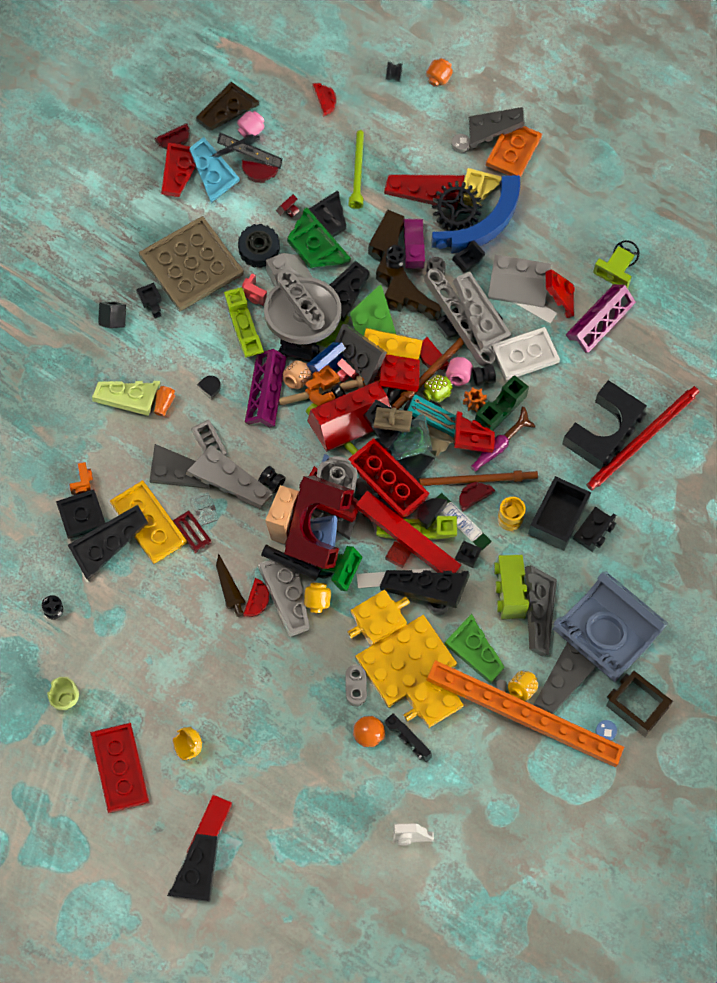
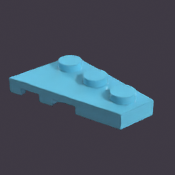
M205 137L189 148L211 203L240 181V178L222 157H210L217 151Z

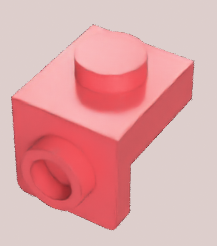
M252 273L249 278L244 280L242 285L245 297L254 304L264 306L267 291L255 286L256 275Z

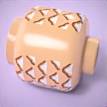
M296 360L284 370L283 380L289 388L301 389L312 378V373L306 365L307 363Z

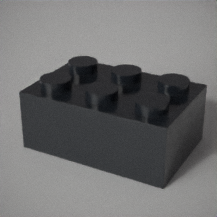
M555 476L530 525L528 535L564 551L589 502L591 492Z

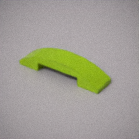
M243 288L225 291L224 296L245 358L264 353L248 309Z
M437 516V519H435L428 530L420 525L418 519H404L429 540L457 536V516ZM377 526V536L394 539Z

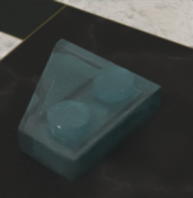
M424 413L411 422L410 432H402L391 447L392 456L396 460L432 450Z

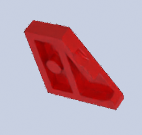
M552 269L545 271L547 291L554 298L558 306L563 305L566 309L564 314L566 318L573 317L575 291L573 283Z

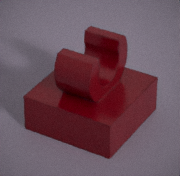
M292 194L276 209V212L280 216L286 212L292 219L300 211L294 205L298 200L297 197Z

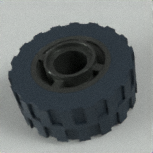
M253 224L250 227H246L238 238V251L241 259L252 267L262 268L266 266L267 259L275 257L280 253L279 236L275 233V230L263 224ZM257 244H262V245H263V246L260 247V248L255 247V245H257Z

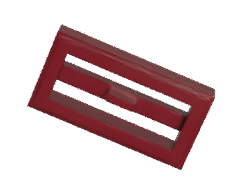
M190 510L172 520L194 553H197L199 549L205 548V545L212 543ZM186 517L190 519V521L193 523V525L198 530L200 535L203 537L204 541H201L199 539L197 534L186 521ZM180 521L184 524V526H185L186 529L189 531V533L191 534V536H192V537L194 538V540L197 542V545H195V544L193 543V541L191 540V538L188 536V534L185 532V530L183 529V527L180 525V523H179Z

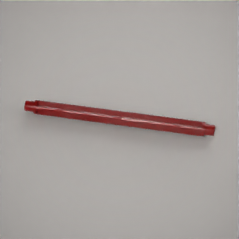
M693 386L690 390H686L683 395L646 427L641 434L622 449L608 466H604L591 477V480L586 484L588 489L593 491L596 487H599L615 470L622 466L694 400L695 396L699 393L698 388Z

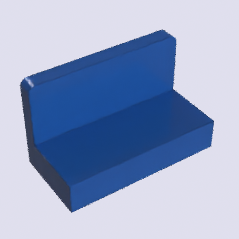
M332 342L306 365L312 374L319 372L327 365L335 371L339 368L337 363L341 359L346 361L341 353L346 348L342 342Z

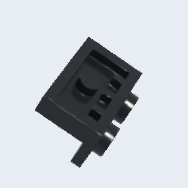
M595 506L573 536V540L593 552L596 547L600 548L606 540L605 534L607 532L611 533L615 528L617 515L613 513L612 516H609Z

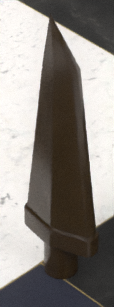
M218 554L216 568L226 608H233L236 617L242 616L243 610L241 606L246 604L245 599H243L227 567Z

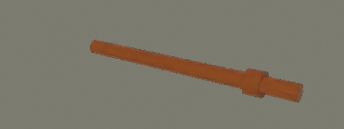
M461 337L419 378L418 390L465 344ZM404 390L392 407L399 410L406 402L412 399L416 392Z
M515 470L513 473L419 478V483L422 486L513 480L514 482H522V480L538 479V472Z

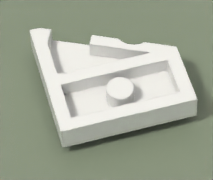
M416 823L394 825L393 843H398L400 846L410 845L411 842L434 841V832H427L426 828L420 827Z

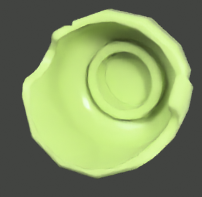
M58 677L51 681V689L47 692L50 705L55 709L68 710L77 703L79 691L77 685L70 678Z

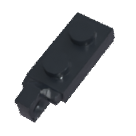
M394 713L384 721L390 731L399 733L398 738L405 745L408 743L411 745L413 754L419 760L423 758L428 762L432 758L431 751Z

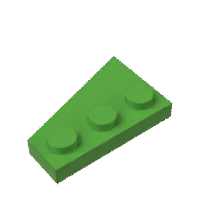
M472 614L445 641L444 645L490 684L505 668L495 650L485 638L482 629L475 622Z

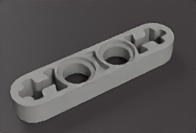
M281 271L278 274V285L308 327L313 330L321 329L325 323L323 312L292 271ZM284 278H286L287 280L290 279V286L286 280H283ZM294 290H298L301 292V294L298 296H293L291 292ZM306 303L310 304L311 307L309 309H302L301 305Z

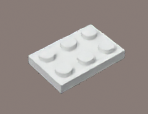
M545 327L498 342L491 347L505 380L511 379L514 375L518 377L557 364L560 361Z

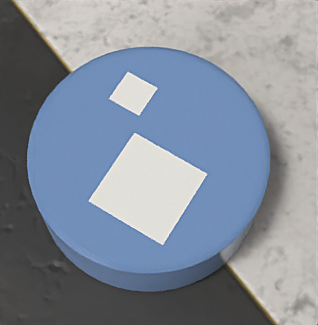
M603 720L597 725L595 733L612 741L617 734V727L613 722Z

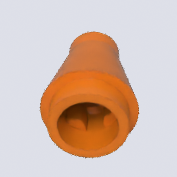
M160 386L156 394L154 410L156 415L165 416L175 398V390L166 386Z

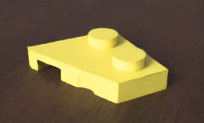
M468 168L464 180L466 182L465 189L472 185L473 188L470 192L478 191L475 198L481 197V201L477 202V204H480L501 183V176ZM464 194L463 203L473 206L470 198Z

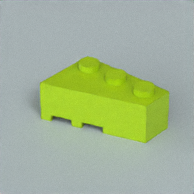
M499 555L497 562H494V575L498 574V581H495V592L499 593L500 599L496 602L497 613H501V619H525L529 600H526L525 593L527 592V584L525 585L523 555Z

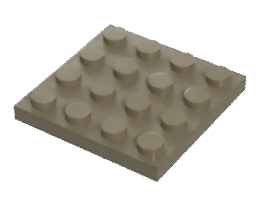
M203 216L139 252L140 258L179 312L244 275L243 269Z

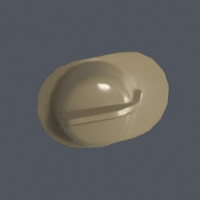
M423 421L419 422V426L425 436L424 447L428 448L434 456L444 452L449 444L454 442L450 435Z

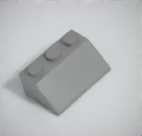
M495 255L488 299L544 308L547 294L545 271L551 270V264Z

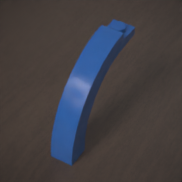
M520 175L501 176L500 199L494 210L478 224L462 230L432 232V248L444 249L450 247L451 254L459 253L467 248L473 240L479 246H482L497 237L508 225L516 210L520 192Z

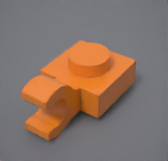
M327 365L319 372L312 374V380L305 383L308 387L305 392L309 395L311 391L318 390L320 387L325 391L340 382V376Z

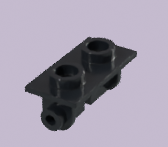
M282 339L280 340L282 345L278 352L287 357H294L310 362L320 353L319 346L316 343L301 344L300 346Z

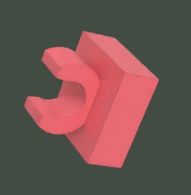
M341 359L337 363L342 368L337 372L342 383L349 376L353 380L356 379V376H359L345 360Z

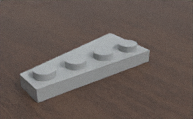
M471 272L456 277L453 283L480 350L507 339L511 333Z
M211 445L186 472L187 476L201 479V482L207 485H214L220 488V491L226 494L229 492L237 496V499L259 509L273 494L270 489Z
M272 560L259 563L258 569L289 637L308 631L309 623L299 575L294 570Z

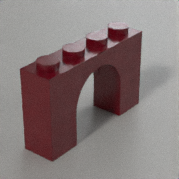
M303 476L299 485L298 499L295 502L294 516L290 522L289 536L285 542L284 554L323 569L335 568L339 548L318 540L311 530L310 519L312 512L320 504L336 510H349L354 490L316 476Z

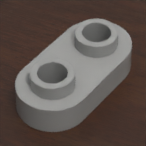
M352 665L345 673L346 700L350 705L358 707L365 703L367 697L366 672L360 665ZM358 672L359 676L353 677L352 673ZM359 692L360 696L355 697L353 696V693Z

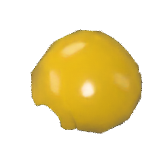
M183 727L177 730L179 734L173 738V745L178 757L182 760L196 757L202 749V739L198 731L192 727Z

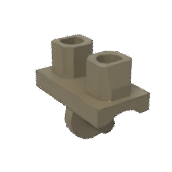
M377 407L374 428L410 432L413 412L396 410L395 407H391V409Z

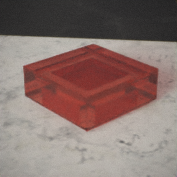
M394 541L385 560L403 568L412 552L399 542Z

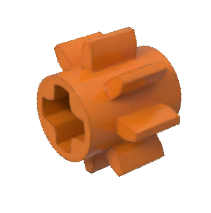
M472 387L470 392H464L465 399H463V405L468 406V411L475 410L478 412V409L486 404L484 401H486L487 395L482 394V389L478 390Z

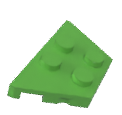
M379 285L350 312L354 329L363 336L366 328L396 334L382 285Z

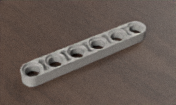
M436 268L430 269L424 277L426 285L478 364L483 367L491 364L496 358L493 349L489 346L480 350L479 345H475L472 342L471 338H475V335L460 299L443 273ZM430 275H435L438 278V282L432 281ZM440 290L446 291L448 293V297H443L440 293ZM450 306H455L459 313H454ZM461 322H466L469 329L463 328ZM482 353L487 354L490 358V361L484 360L482 358Z

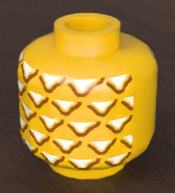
M519 671L508 682L510 695L523 701L529 700L538 690L536 676L529 671Z

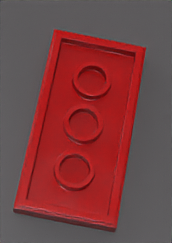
M131 722L90 732L108 813L148 804V794Z

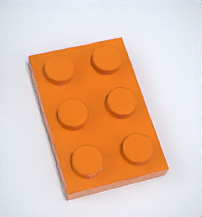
M523 126L508 134H501L486 161V166L508 176L520 175L521 178L542 138V133Z

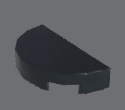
M432 498L424 501L417 510L420 525L428 530L437 516L446 507L447 500Z

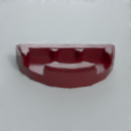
M188 123L156 137L155 142L164 149H167L168 143L185 145L190 134Z
M242 160V171L253 182L264 183L266 180L274 178L278 172V167Z
M478 482L468 484L462 489L459 496L461 511H465L494 494L495 489L489 484L486 485Z

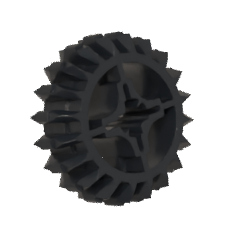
M455 181V187H452L451 182H449V189L441 186L443 193L440 191L436 192V195L440 198H433V202L438 203V205H432V209L438 210L433 213V216H440L436 222L440 223L443 220L442 228H445L448 224V231H452L453 226L456 227V230H459L460 226H462V229H466V224L471 227L473 226L471 220L476 223L478 222V218L475 215L481 216L482 212L477 210L483 207L482 204H477V202L481 201V197L475 198L478 194L477 190L473 193L470 192L473 188L472 185L465 189L466 182L462 183V187H458V181ZM459 192L455 200H444L447 195ZM464 194L470 198L473 208H469V206L463 203ZM460 198V207H462V209L456 211V214L454 215L455 210L452 205H456V202L458 203V200ZM441 205L451 210L450 220L443 214ZM459 214H471L467 219L456 222Z

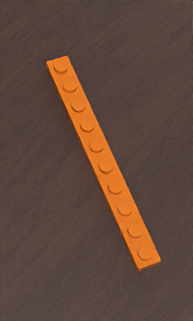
M434 661L426 681L613 767L618 765L624 749L623 746L441 662Z

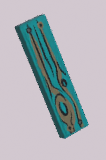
M415 394L407 411H412V416L454 437L455 415Z

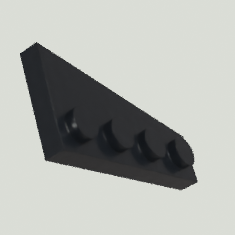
M136 505L68 544L86 579L89 580L148 522L139 506Z
M386 570L380 584V590L383 591L385 589L388 593L457 608L470 574L469 571H462V573H452V571L432 573L431 570H423L421 573H413L412 570Z

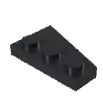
M357 261L329 284L339 296L341 320L345 321L370 276L369 270Z

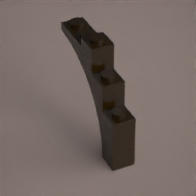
M387 209L369 243L368 254L374 259H381L376 270V280L381 284L389 285L385 293L388 308L401 312L403 306H405L412 312L417 311L429 319L438 320L442 315L441 306L416 288L408 278L403 267L392 269L386 264L387 249L392 245H398L405 216Z

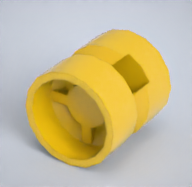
M507 497L501 502L498 512V523L503 529L513 531L522 525L526 507L521 499Z

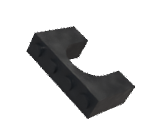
M609 380L597 393L595 403L611 412L617 418L619 430L610 436H597L575 422L564 436L562 445L600 470L604 465L608 466L614 458V452H619L625 444L624 439L632 436L636 429L634 426L637 422L641 423L647 415L645 413L646 404Z

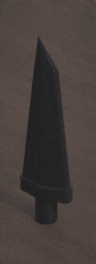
M251 134L210 157L218 158L235 152V150L230 148L242 143L252 145L259 141L260 137L258 134L255 136Z

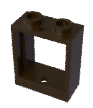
M633 671L630 675L626 673L620 680L621 686L618 690L614 688L607 696L609 700L606 706L646 737L670 708L673 700L636 671ZM632 682L660 703L645 722L617 701Z

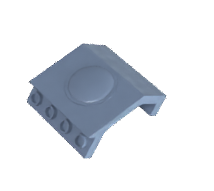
M604 571L599 575L597 582L566 615L557 618L553 623V630L611 680L616 682L648 649L668 625V622L607 571Z

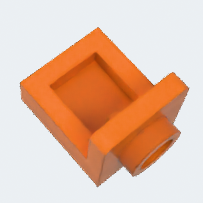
M86 462L78 463L81 482L69 484L72 495L91 490L90 481L93 480L91 468L87 469Z

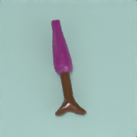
M522 406L518 421L504 435H497L495 437L493 453L482 452L479 458L470 466L474 472L502 453L508 447L509 440L522 427H536L528 419L525 407Z

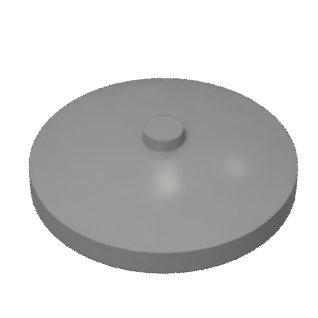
M297 277L323 312L324 326L318 330L308 327L279 285L270 291L265 300V321L271 332L278 338L294 344H311L328 337L337 328L341 319V302L336 291L327 283L311 277ZM294 290L291 292V294L293 296H298L301 294V292L298 290ZM306 303L301 305L302 309H309L311 307L310 304Z

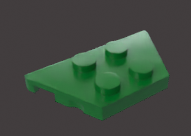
M306 207L300 219L297 220L294 229L287 237L289 245L309 268L349 263L351 257Z

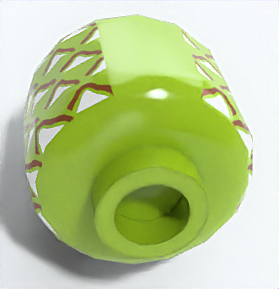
M436 375L424 383L423 395L428 401L440 403L451 396L453 386L446 376Z

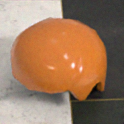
M364 716L355 723L353 736L361 746L375 747L385 738V726L381 720L374 716Z

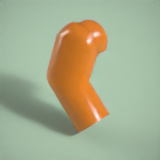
M313 390L309 393V399L315 405L320 406L334 400L335 395L333 392L322 395L319 393V390Z

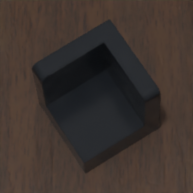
M115 301L99 302V326L110 329L125 327L126 304Z

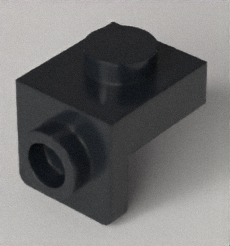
M473 240L467 248L454 255L451 260L465 273L480 263L485 256V252Z

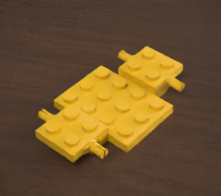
M384 589L350 610L357 626L347 631L348 635L352 639L362 633L371 645L355 655V659L364 668L367 677L388 708L406 697L413 709L403 714L404 719L406 718L408 722L418 716L430 728L463 708L464 704L457 694L426 681L435 660L451 668L456 667L457 662L424 614L407 624L400 609L410 604L409 600L405 596L395 602Z

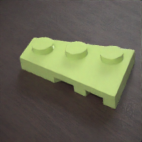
M122 381L98 382L92 396V401L149 416L157 390L160 387V381H153V383H143V381H135V383H123Z

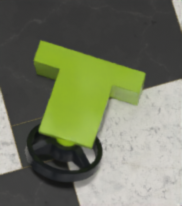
M629 240L619 242L615 246L613 255L608 262L600 258L597 260L593 273L612 284L625 285L628 288L632 276L625 273V270L638 261L640 256L638 246ZM628 242L633 244L637 252L624 248L622 243ZM637 255L636 260L630 264L634 256Z

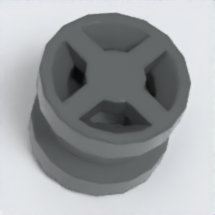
M440 257L430 258L427 262L426 273L430 269L436 268L445 275V261ZM430 275L431 280H438L435 275Z

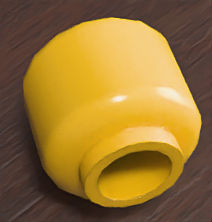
M315 582L310 583V586L305 588L304 605L307 608H311L310 612L322 613L323 609H327L330 606L331 590L326 587L327 584Z

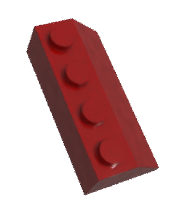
M376 381L311 409L307 422L325 451L328 452L374 432L363 414L369 410L375 400L390 407L388 396L382 386H379V382Z
M374 438L348 459L354 468L356 467L357 473L402 518L411 515L417 510L430 494Z

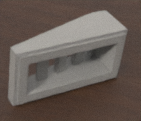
M209 419L191 428L203 452L207 450V445L216 442L217 445L213 447L215 449L219 448L223 455H227ZM208 428L209 432L200 436L199 432ZM212 435V439L203 442L202 439Z

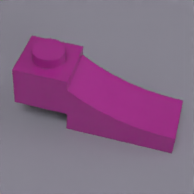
M404 219L405 268L424 269L423 219Z

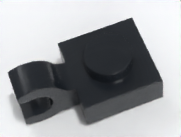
M151 283L136 289L143 307H150L154 319L161 317V309L158 303L162 300L155 284Z

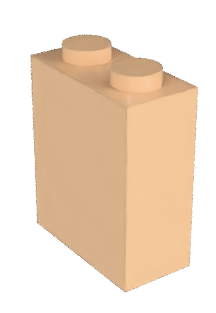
M280 485L265 519L271 540L285 544L289 536L290 522L294 516L295 502L298 499L299 491Z

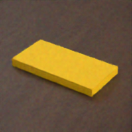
M143 480L109 501L118 515L136 505L139 506L148 524L134 538L153 564L187 544V540Z

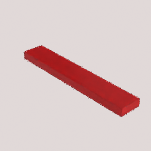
M366 491L354 506L437 573H443V571L456 573L461 567L459 562L370 492Z

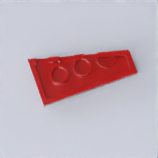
M388 175L384 194L438 205V203L433 202V198H440L436 195V192L440 191L443 193L441 186L449 189V182H451L452 187H455V181H458V187H462L465 175ZM459 192L447 195L444 200H455ZM456 202V205H455V204L452 205V206L454 207V210H457V207H458V203H457V202Z

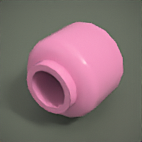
M247 111L237 121L239 126L238 132L244 138L251 134L255 136L264 129L263 123L265 120L256 111Z
M453 358L448 364L446 377L455 386L465 385L471 378L473 365L466 358Z

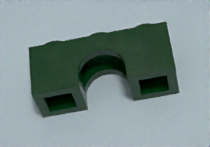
M514 375L501 388L498 397L492 403L488 401L476 413L475 421L480 423L481 426L494 431L527 397L529 386Z

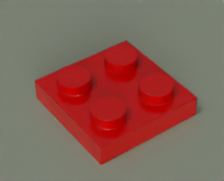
M386 354L380 367L379 386L418 392L420 360Z

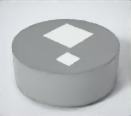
M465 134L455 135L452 139L453 150L458 153L468 151L470 148V138Z

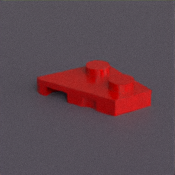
M457 411L455 415L454 448L493 453L495 432L481 426L475 420H468L462 416V412Z

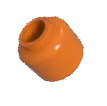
M442 58L433 60L426 71V76L429 79L428 82L435 87L446 85L453 73L452 65Z

